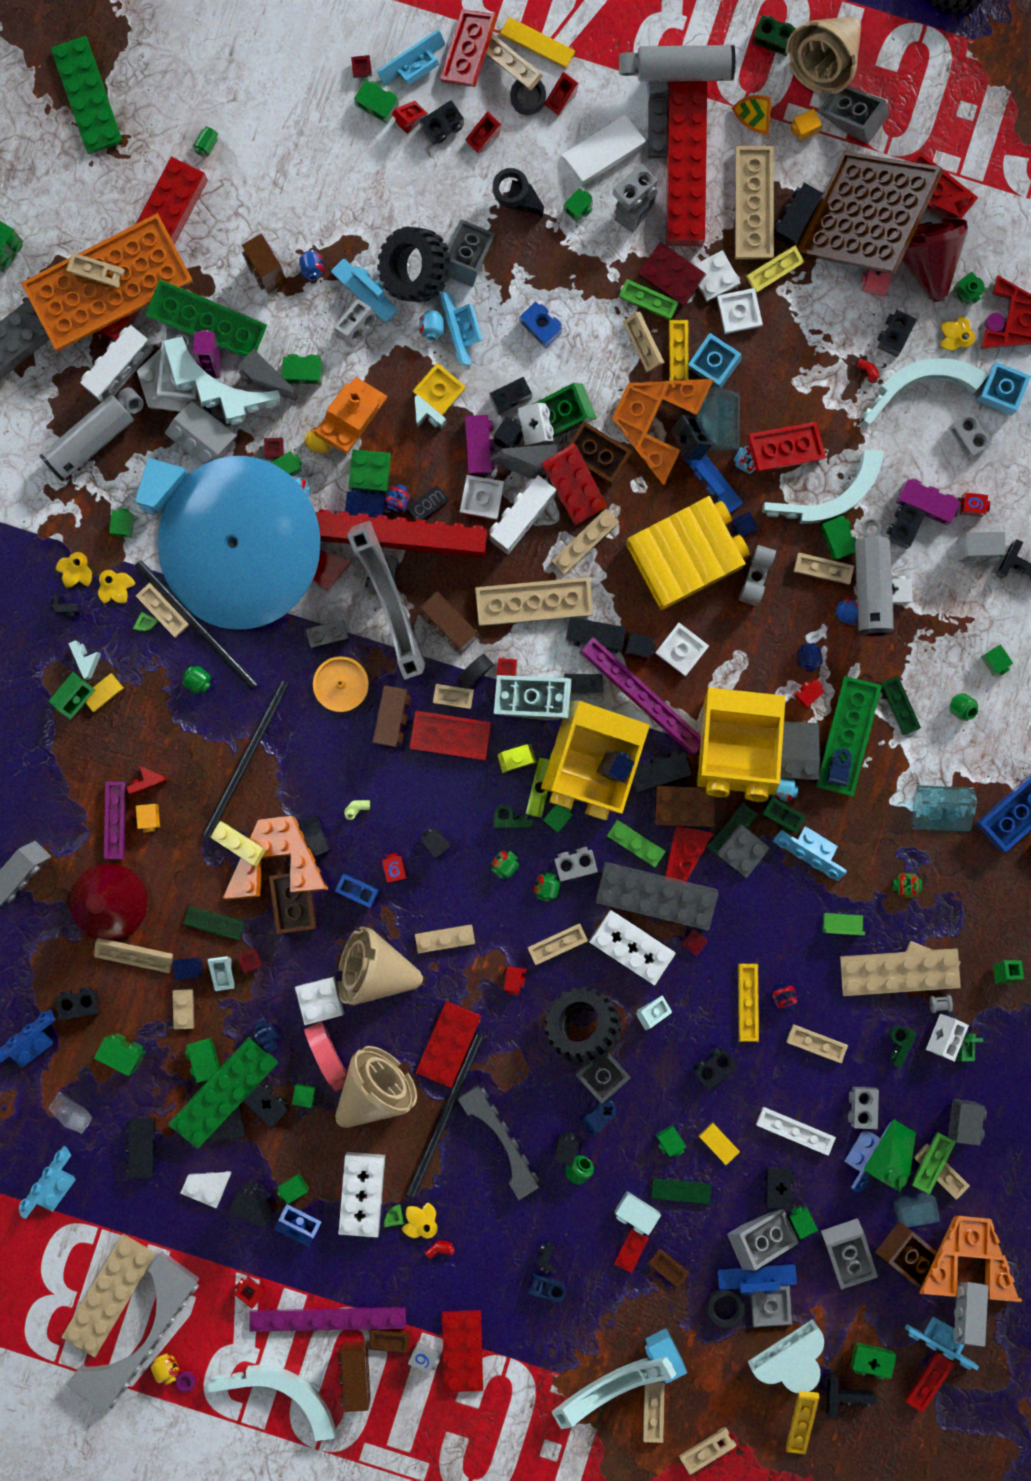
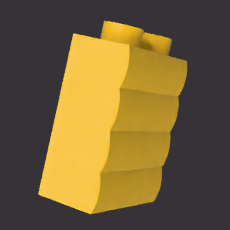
M710 496L627 539L626 546L661 611L741 570L746 564L743 558L750 555L748 547L741 535L732 538L725 524L731 522L732 519L722 501L714 504Z
M708 687L703 705L697 786L706 787L707 795L727 797L730 794V790L743 791L747 800L762 802L768 800L769 795L775 794L780 784L786 696Z
M570 701L568 719H562L541 789L552 792L549 802L572 809L574 800L587 804L585 814L607 820L609 811L622 814L650 725L582 701Z

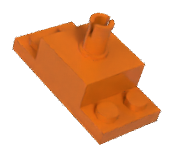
M355 376L350 384H345L326 410L324 420L315 430L314 435L347 455L386 402L388 396Z

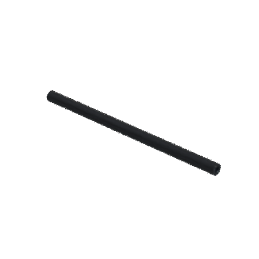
M142 560L138 561L134 567L251 690L255 689L258 683L149 567Z
M281 680L202 833L203 835L210 838L220 822L290 684Z
M475 1033L408 1188L406 1195L412 1198L416 1197L484 1039V1036L479 1033Z

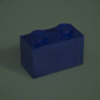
M352 489V492L347 491L345 512H349L351 516H357L358 513L368 514L371 518H376L377 515L384 516L385 495L378 491H371V494L363 493V490Z
M623 751L606 752L596 772L611 781L624 783L635 762L630 760L631 756Z

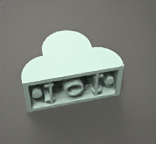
M497 675L494 714L539 720L568 719L572 679Z
M812 1319L748 1361L754 1375L764 1383L775 1384L782 1381L794 1393H799V1391L809 1392L817 1386L820 1379V1368L815 1359L821 1354L824 1347L823 1334Z

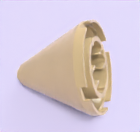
M852 16L814 20L801 24L793 31L787 42L786 53L790 55L791 62L789 66L793 74L805 87L820 94L824 91L836 94L844 90L852 82L857 70L861 35L860 21Z
M359 927L360 932L354 931L351 934L343 950L338 971H343L342 982L337 981L338 995L343 1003L357 1005L414 990L422 984L423 976L420 970L374 930Z
M365 1046L352 1056L335 1114L338 1125L349 1128L403 1115L415 1105L417 1100L415 1084L409 1073L404 1075L398 1068L401 1063L386 1051L373 1046Z

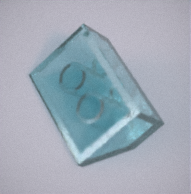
M712 387L698 413V420L713 444L709 450H739L740 393Z
M916 785L913 799V829L971 831L977 807L974 788Z

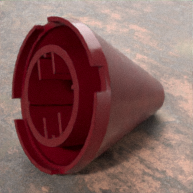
M945 219L942 220L943 223L932 224L931 221L919 224L902 259L927 297L933 300V302L944 301L945 297L949 294L968 232L967 220Z
M102 864L90 868L78 878L70 895V911L76 925L86 935L94 939L119 940L132 934L142 924L147 913L148 894L142 880L132 870L117 864Z

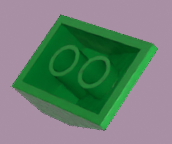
M572 383L535 402L546 403L550 412V425L554 430L553 437L580 427L583 421L589 423L597 419L582 383Z
M893 1119L863 1170L900 1192L910 1176L916 1132Z

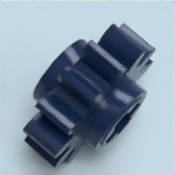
M264 1018L255 1021L256 1031H254V1036L261 1047L264 1046L268 1053L277 1049L276 1039H278V1035L274 1026L271 1023L268 1024Z

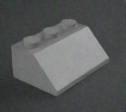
M191 400L173 419L165 432L168 437L202 464L223 458L237 437L234 432L194 400Z
M957 1282L956 1307L954 1310L955 1328L953 1330L955 1344L985 1347L988 1285Z

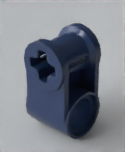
M838 749L833 753L827 775L828 784L847 787L852 755L848 750ZM843 753V756L846 757V760H843L842 763H840L841 760L838 759V755H842Z
M607 1099L604 1103H599L580 1119L592 1135L598 1133L615 1117L617 1112L615 1103ZM605 1106L608 1108L611 1106L610 1113L607 1111L604 1113Z
M533 1273L532 1285L527 1291L529 1294L554 1302L564 1299L566 1286L563 1282L540 1273ZM560 1287L563 1292L560 1295H554L552 1289Z

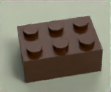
M262 233L242 244L244 250L242 255L250 272L254 274L261 290L265 289L269 294L287 283L283 269Z
M585 421L582 422L568 444L570 446L574 443L577 446L591 475L610 487L632 454V450Z
M438 592L433 594L420 607L422 611L421 617L428 624L433 623L435 631L442 638L446 636L449 646L455 652L459 650L462 653L478 637V633Z
M384 685L373 740L375 745L398 749V746L403 744L404 734L401 731L402 726L406 727L408 718L405 710L406 707H410L411 695H409L406 689Z
M656 786L654 825L714 827L715 797L707 795L706 788Z
M290 873L269 876L276 933L316 929L317 921L313 891L302 893L290 892Z
M901 1222L896 1224L875 1252L919 1289H921L937 1254L933 1248Z
M368 1341L344 1342L340 1353H338V1366H342L341 1373L339 1374V1385L343 1386L342 1394H340V1404L344 1406L345 1412L368 1411L371 1402Z

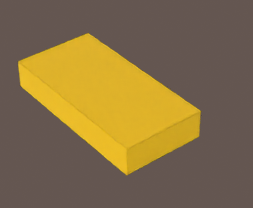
M110 673L93 687L95 691L85 703L93 712H96L122 691L124 687Z
M714 1123L709 1125L699 1135L725 1165L740 1152Z

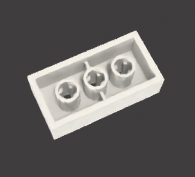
M132 325L120 332V337L117 341L112 342L104 356H100L95 361V366L91 371H87L82 376L80 383L100 402L104 401L109 395H115L154 351V347L149 340Z
M539 475L536 479L533 477L525 486L527 487L526 491L523 494L520 492L514 499V506L511 509L508 507L502 514L501 522L499 524L496 522L489 530L490 541L507 555L556 496V489Z
M612 910L608 911L589 941L653 985L657 983L676 954ZM617 931L620 932L619 936L621 939L613 942L611 934ZM635 942L636 951L628 952V944ZM652 953V962L648 961V963H645L644 955Z
M346 1153L339 1223L340 1235L378 1237L385 1155ZM362 1171H366V1174L369 1175L366 1176V1179L361 1178L362 1176H359V1174H361ZM361 1190L364 1191V1194H367L364 1198L358 1196ZM359 1210L363 1211L362 1214H365L362 1218L356 1215Z

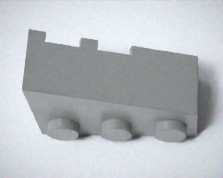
M36 841L19 848L1 868L0 905L5 902H12L17 897L16 893L22 890L29 883L30 878L52 857Z

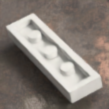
M766 1107L762 1108L756 1125L828 1156L836 1138Z

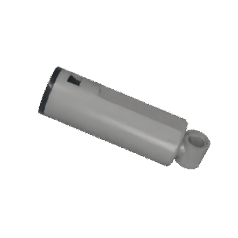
M735 45L640 46L638 53L627 52L619 54V75H637L639 82L734 81Z
M132 388L121 390L118 400L114 395H109L42 452L39 457L63 482L134 421L129 413L134 414L142 409V398Z
M871 518L867 519L862 525L863 538L857 539L855 542L859 636L882 637L894 634L890 539L881 537L882 528L880 522ZM875 526L877 531L874 534H869L867 528Z

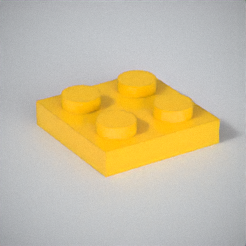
M436 363L413 390V393L419 395L443 416L465 391L466 386L440 364Z

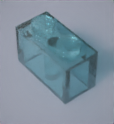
M921 1193L918 1194L917 1198L905 1196L900 1197L899 1201H894L897 1222H901L906 1227L940 1222L936 1198L933 1195Z

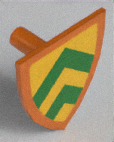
M764 95L747 96L739 100L731 108L742 124L750 130L769 135L770 111L772 110L771 97Z

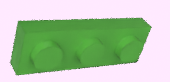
M626 279L619 295L620 299L667 320H671L678 305V301Z
M618 820L607 835V837L653 867L657 866L666 852Z
M937 1132L911 1185L930 1194L956 1142Z

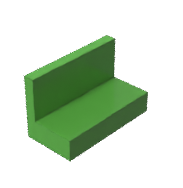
M823 914L824 933L865 935V931H862L863 915Z

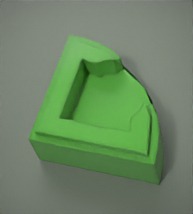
M141 612L133 629L137 631L151 630L159 623V620Z
M401 1204L393 1206L387 1212L384 1228L404 1224Z

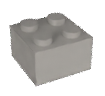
M1005 532L965 533L958 538L959 562L964 561L965 564H976V561H983L984 564H993L1006 555Z

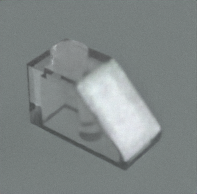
M59 1092L48 1107L50 1112L64 1127L79 1133L84 1132L92 1119V1116L84 1107Z

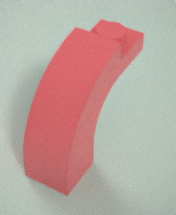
M322 1021L304 1029L324 1077L328 1084H331L334 1091L343 1088L347 1071L335 1051L329 1032Z

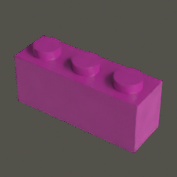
M208 330L194 332L193 354L196 363L211 377L220 378L222 357L214 332Z
M488 415L465 416L469 475H492V469H495V464L489 460L491 457L490 451L494 450L493 439L489 438V432H493L492 420H488Z
M911 478V480L907 479L904 482L895 503L901 506L905 503L925 511L926 517L948 526L952 523L960 505V501H957L955 496L951 494L944 495L939 493V490L935 487L921 485L922 482L917 479Z

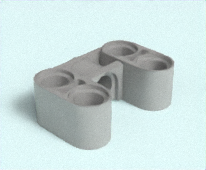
M760 545L756 546L751 557L750 567L739 596V601L758 606L765 586H763L768 570L772 566L776 550ZM751 574H758L761 578L760 581H754Z

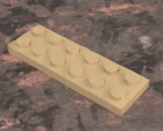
M736 146L735 259L772 260L774 258V146Z
M590 577L476 587L479 626L593 616Z
M957 948L840 957L843 996L961 988Z
M122 1234L61 1338L91 1356L96 1357L157 1253Z

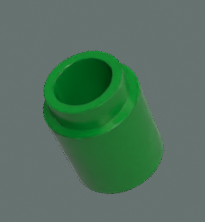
M205 126L204 129H201L193 143L194 151L202 157L205 155L209 156L218 140V133L214 129Z

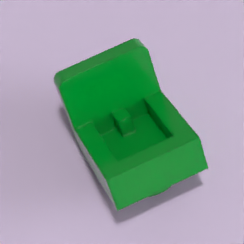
M965 1034L956 1061H975V1042H983V1038H976V1034Z

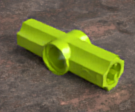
M538 759L525 814L542 818L548 791L545 790L543 793H538L535 791V785L543 782L549 764L548 759Z

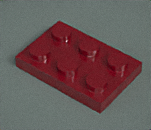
M661 241L638 272L639 275L683 306L687 304L707 275Z

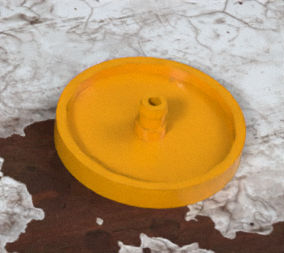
M333 657L326 660L319 666L313 679V690L316 698L324 707L335 712H348L357 708L365 700L369 689L366 671L357 661L348 657Z

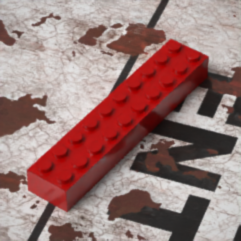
M668 81L666 246H703L706 229L707 81Z
M171 156L136 224L158 213L175 245L208 182L206 174ZM141 309L95 333L116 342L124 328H128L130 325L133 326Z
M324 509L315 512L319 524L320 541L351 544L347 536L353 526L370 520L381 548L485 558L487 529H483V526L472 525V528H468L460 523H453V526L445 525V522L434 521V524L426 523V520L415 519V522H410L402 517L390 520L387 516L382 515L371 518L368 514L363 513L351 516L349 512L339 511L338 514L330 513L331 511Z

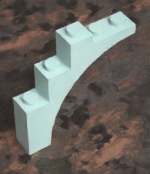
M182 336L163 341L176 390L186 391L195 386L201 407L211 408L216 406L217 403L221 404L226 424L236 425L243 422L245 411L253 413L261 407L272 408L277 406V403H280L278 390L247 392L231 388L215 380L195 362Z

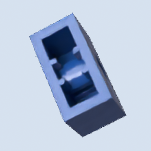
M343 874L335 892L371 908L379 889L347 874Z

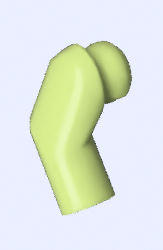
M370 800L352 801L344 811L346 819H354L360 810H370Z

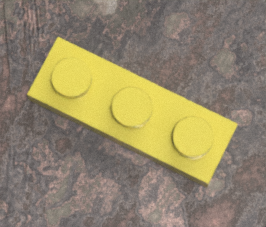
M792 246L746 275L752 288H755V292H758L804 263V260L796 246Z
M222 821L218 823L210 837L254 866L258 865L266 851L265 848Z

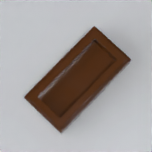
M660 1247L647 1262L676 1288H679L690 1274L688 1270Z
M371 1329L369 1349L408 1353L410 1332Z

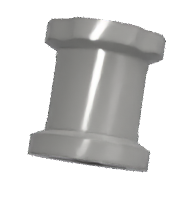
M946 994L945 997L930 996L929 1001L932 1013L942 1010L951 1012L953 1010L950 994Z

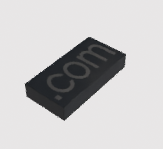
M436 485L409 505L407 509L415 519L424 520L449 500L438 485Z

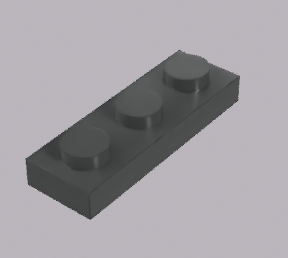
M648 100V158H667V100Z

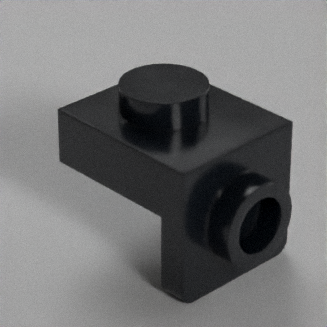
M54 593V598H51V608L55 613L64 614V617H75V614H81L80 605L62 604V596L59 593Z
M547 1240L546 1244L542 1243L537 1253L540 1255L537 1260V1265L540 1266L539 1269L548 1274L550 1272L555 1273L557 1270L555 1265L548 1262L555 1248V1243Z

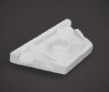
M160 348L137 370L146 402L151 409L181 412L188 405L187 402L157 395Z

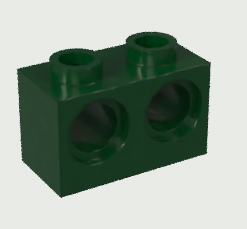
M762 15L752 44L787 56V42L796 28L790 23H782L776 21L771 16L765 17ZM762 29H768L770 33H764ZM780 35H785L788 39L783 40L780 38Z
M773 797L769 798L760 814L793 834L798 832L806 818L803 814Z

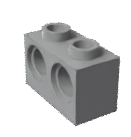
M642 163L613 188L612 195L627 211L631 208L636 209L646 195L649 197L657 190L658 180ZM646 180L648 185L642 186L639 184V181ZM626 192H631L634 195V197L627 198L624 194Z
M357 299L335 324L334 329L341 340L355 347L378 319L370 306Z
M972 412L949 427V430L968 459H971L992 445L991 436L987 431L984 432L978 416H974ZM963 423L969 424L971 430H965L963 428ZM973 439H978L981 442V447L975 446Z
M584 847L576 849V854L569 855V852L557 854L558 858L554 860L559 880L564 881L598 872L593 851ZM584 855L590 859V864L587 867H583L579 863L580 858ZM564 860L570 861L572 865L571 869L567 872L561 869V863Z
M852 1087V1092H849V1103H852V1108L848 1112V1122L851 1123L853 1128L878 1129L879 1090L877 1088ZM862 1093H866L868 1096L867 1101L864 1103L859 1102V1096ZM861 1113L867 1114V1119L864 1122H859L858 1116Z

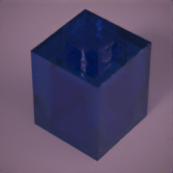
M750 512L733 519L730 523L735 535H741L742 538L758 530Z
M199 957L173 960L175 980L199 977L201 972L204 971L202 960L199 961Z

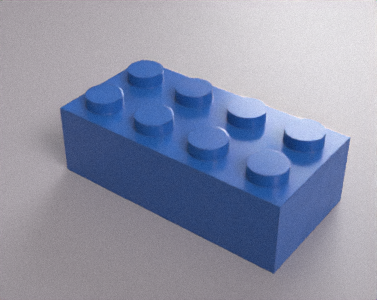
M1031 774L975 823L1000 852H1007L1031 830Z

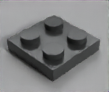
M739 824L716 855L747 878L770 847L743 825Z

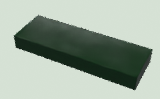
M899 676L880 683L902 736L920 729L921 726Z
M742 802L707 848L716 855L739 824L747 829L758 814Z
M189 906L184 925L240 940L245 921Z
M653 1178L652 1199L710 1204L711 1183Z

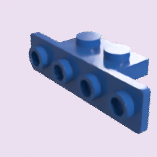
M682 454L683 459L694 471L693 474L699 482L702 481L711 497L714 496L718 502L722 501L725 504L729 513L743 503L706 455L701 460H686Z
M49 1009L47 1012L41 1013L37 1020L27 1024L16 1036H12L0 1048V1063L10 1056L23 1068L50 1047L53 1042L42 1030L56 1020L54 1011Z
M863 1129L845 1159L846 1163L860 1171L851 1186V1189L858 1193L867 1186V1179L870 1174L863 1169L883 1137L882 1135L879 1138L867 1129Z
M794 1264L762 1266L755 1271L742 1270V1268L719 1269V1289H739L744 1295H755L759 1291H763L765 1294H773L775 1290H780L782 1285L797 1284L796 1266Z

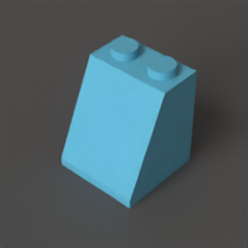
M148 458L135 502L144 513L154 515L156 512L160 514L173 492L190 473L183 467Z

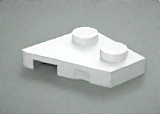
M232 1172L189 1174L180 1194L217 1208Z

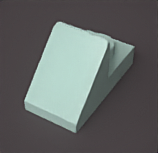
M416 395L417 428L428 417L429 423L434 427L439 426L442 429L447 424L446 419L419 395Z
M75 640L69 643V646L83 678L90 680L101 653L96 652L85 656L87 650L84 644H80V642Z
M226 956L208 959L215 991L234 989L235 983L231 971V958Z
M662 995L638 1009L636 1015L644 1029L648 1030L671 1014L672 1011Z

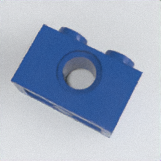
M535 301L519 316V322L546 348L562 333V324L556 317L552 318L548 314L549 311L543 304L539 305ZM540 320L546 321L547 325L545 327H539L537 325V322Z
M286 1204L274 1230L309 1247L321 1221Z

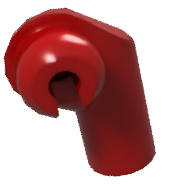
M858 360L856 368L868 373V382L876 383L880 377L876 366L868 361Z
M439 1240L429 1247L425 1254L430 1259L437 1253L451 1256L455 1252V1248L450 1242Z

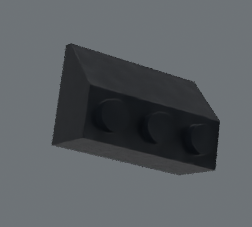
M245 1181L238 1189L228 1213L266 1228L273 1217V1211L264 1189L259 1187L260 1184L255 1181Z

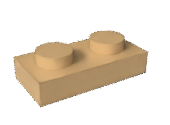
M436 684L433 703L471 709L474 690Z
M193 989L173 990L174 1029L194 1028Z

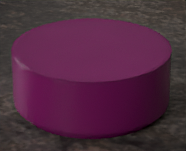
M992 313L985 320L987 330L1000 332L1005 326V318L1000 313Z
M190 1371L179 1373L175 1380V1385L181 1392L191 1391L196 1383V1378Z

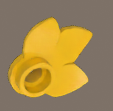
M959 316L956 322L946 321L940 325L943 334L946 336L940 343V347L943 349L954 351L959 347H969L975 342V333L971 330V323L966 317ZM964 335L969 336V338L966 340H964L962 337Z
M75 552L69 558L60 559L56 565V570L63 573L62 581L66 588L74 586L78 581L85 586H89L92 581V571L87 566V557L81 552ZM75 559L80 560V565L75 564Z
M105 570L99 576L101 586L98 590V595L104 604L111 598L118 603L125 604L128 598L126 589L134 586L135 582L126 573L116 574L112 570ZM107 576L112 577L113 580L111 583H107L105 581V578Z
M430 1203L425 1204L423 1209L415 1206L407 1207L406 1217L409 1223L402 1227V1231L411 1238L420 1236L432 1238L437 1233L435 1208ZM425 1225L430 1226L429 1232L424 1230Z

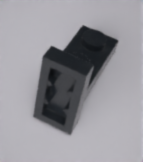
M1016 539L1011 543L995 576L1003 579L1008 575L1011 567H1013V571L1019 574L1025 573L1031 579V563L1017 556L1024 542Z
M828 1373L826 1413L829 1418H837L838 1402L841 1405L859 1403L861 1406H871V1404H877V1395L874 1391L838 1389V1376L836 1373Z

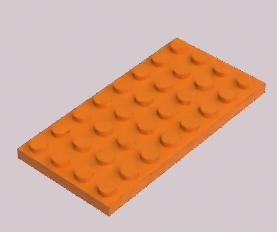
M157 213L78 253L79 255L124 269V275L119 280L121 283L119 289L68 273L66 270L70 258L21 282L51 343L58 352L148 306L159 279L180 288L193 283V280ZM108 272L107 277L112 279L113 273Z

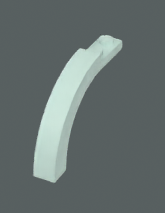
M927 359L910 364L892 375L880 387L878 391L881 393L874 401L876 406L872 410L868 408L863 414L862 418L864 420L861 425L867 429L889 400L901 389L912 383L929 379L945 380L955 383L973 394L988 377V374L971 364L954 359Z
M864 450L861 453L860 467L855 480L847 491L834 500L811 506L765 502L762 513L767 514L768 517L786 515V518L796 519L797 516H800L799 524L820 523L846 513L871 489L880 471L884 451Z
M667 1357L650 1361L648 1358L641 1359L620 1367L587 1385L555 1408L552 1414L561 1429L570 1428L614 1397L645 1384L672 1379L677 1374Z
M253 1365L247 1367L246 1374L237 1372L232 1374L231 1377L217 1375L208 1383L209 1392L250 1386H263L279 1390L291 1397L304 1410L311 1423L315 1441L335 1438L334 1421L321 1395L306 1380L288 1370L267 1365Z

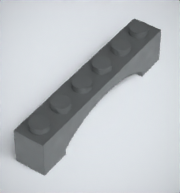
M477 1085L459 1096L458 1100L468 1116L472 1114L483 1120L502 1141L512 1168V1178L509 1180V1185L520 1200L539 1188L537 1182L540 1179L535 1171L531 1172L528 1165L530 1163L524 1154L520 1155L517 1150L519 1148L517 1141L514 1137L512 1139L509 1137L507 1132L510 1130L504 1120L500 1122L497 1115L499 1112L494 1104H489L487 1100L489 1095L484 1087L480 1089Z

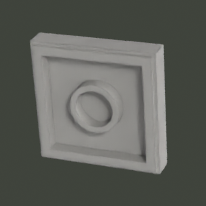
M790 1285L780 1286V1290H775L773 1294H765L763 1291H759L755 1295H751L753 1327L792 1325Z

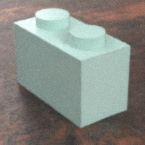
M626 1191L615 1209V1214L618 1215L616 1218L624 1224H627V1222L634 1226L633 1229L641 1235L643 1233L649 1235L661 1216L659 1211Z

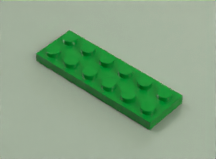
M87 36L51 47L87 154L123 143Z
M161 279L158 280L145 314L147 317L193 336L194 332L202 330L214 332L218 346L244 357L253 349L258 350L267 328V324Z
M848 676L843 677L819 770V780H817L815 787L854 797L882 685ZM838 749H846L852 755L847 787L827 783L832 755ZM843 753L842 755H838V759L841 760L840 763H842L843 760H846V757L843 756Z
M248 1037L169 1122V1126L198 1149L278 1064V1061L253 1039Z

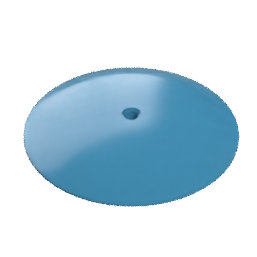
M230 456L212 460L187 475L166 503L158 531V554L161 569L173 594L193 615L209 624L227 629L242 630L274 622L288 613L301 600L316 573L320 555V530L313 505L303 488L292 476L268 461L248 456ZM235 538L238 542L236 547L233 546V540Z

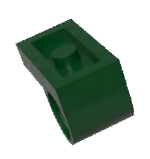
M501 805L495 810L494 828L533 827V819H529V816H517V820H513V812L507 805ZM501 809H506L509 812V817L506 820L498 817V812Z
M894 1025L890 1028L888 1036L892 1042L898 1044L897 1049L894 1048L890 1055V1059H892L891 1064L899 1068L902 1067L917 1035L916 1032L900 1025ZM898 1030L903 1031V1037L900 1040L895 1038V1033Z

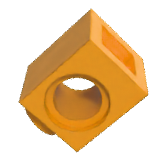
M812 109L794 117L790 129L793 136H797L798 140L801 141L818 133L822 124L815 109Z
M158 804L136 806L138 829H143V832H154L155 828L160 827Z

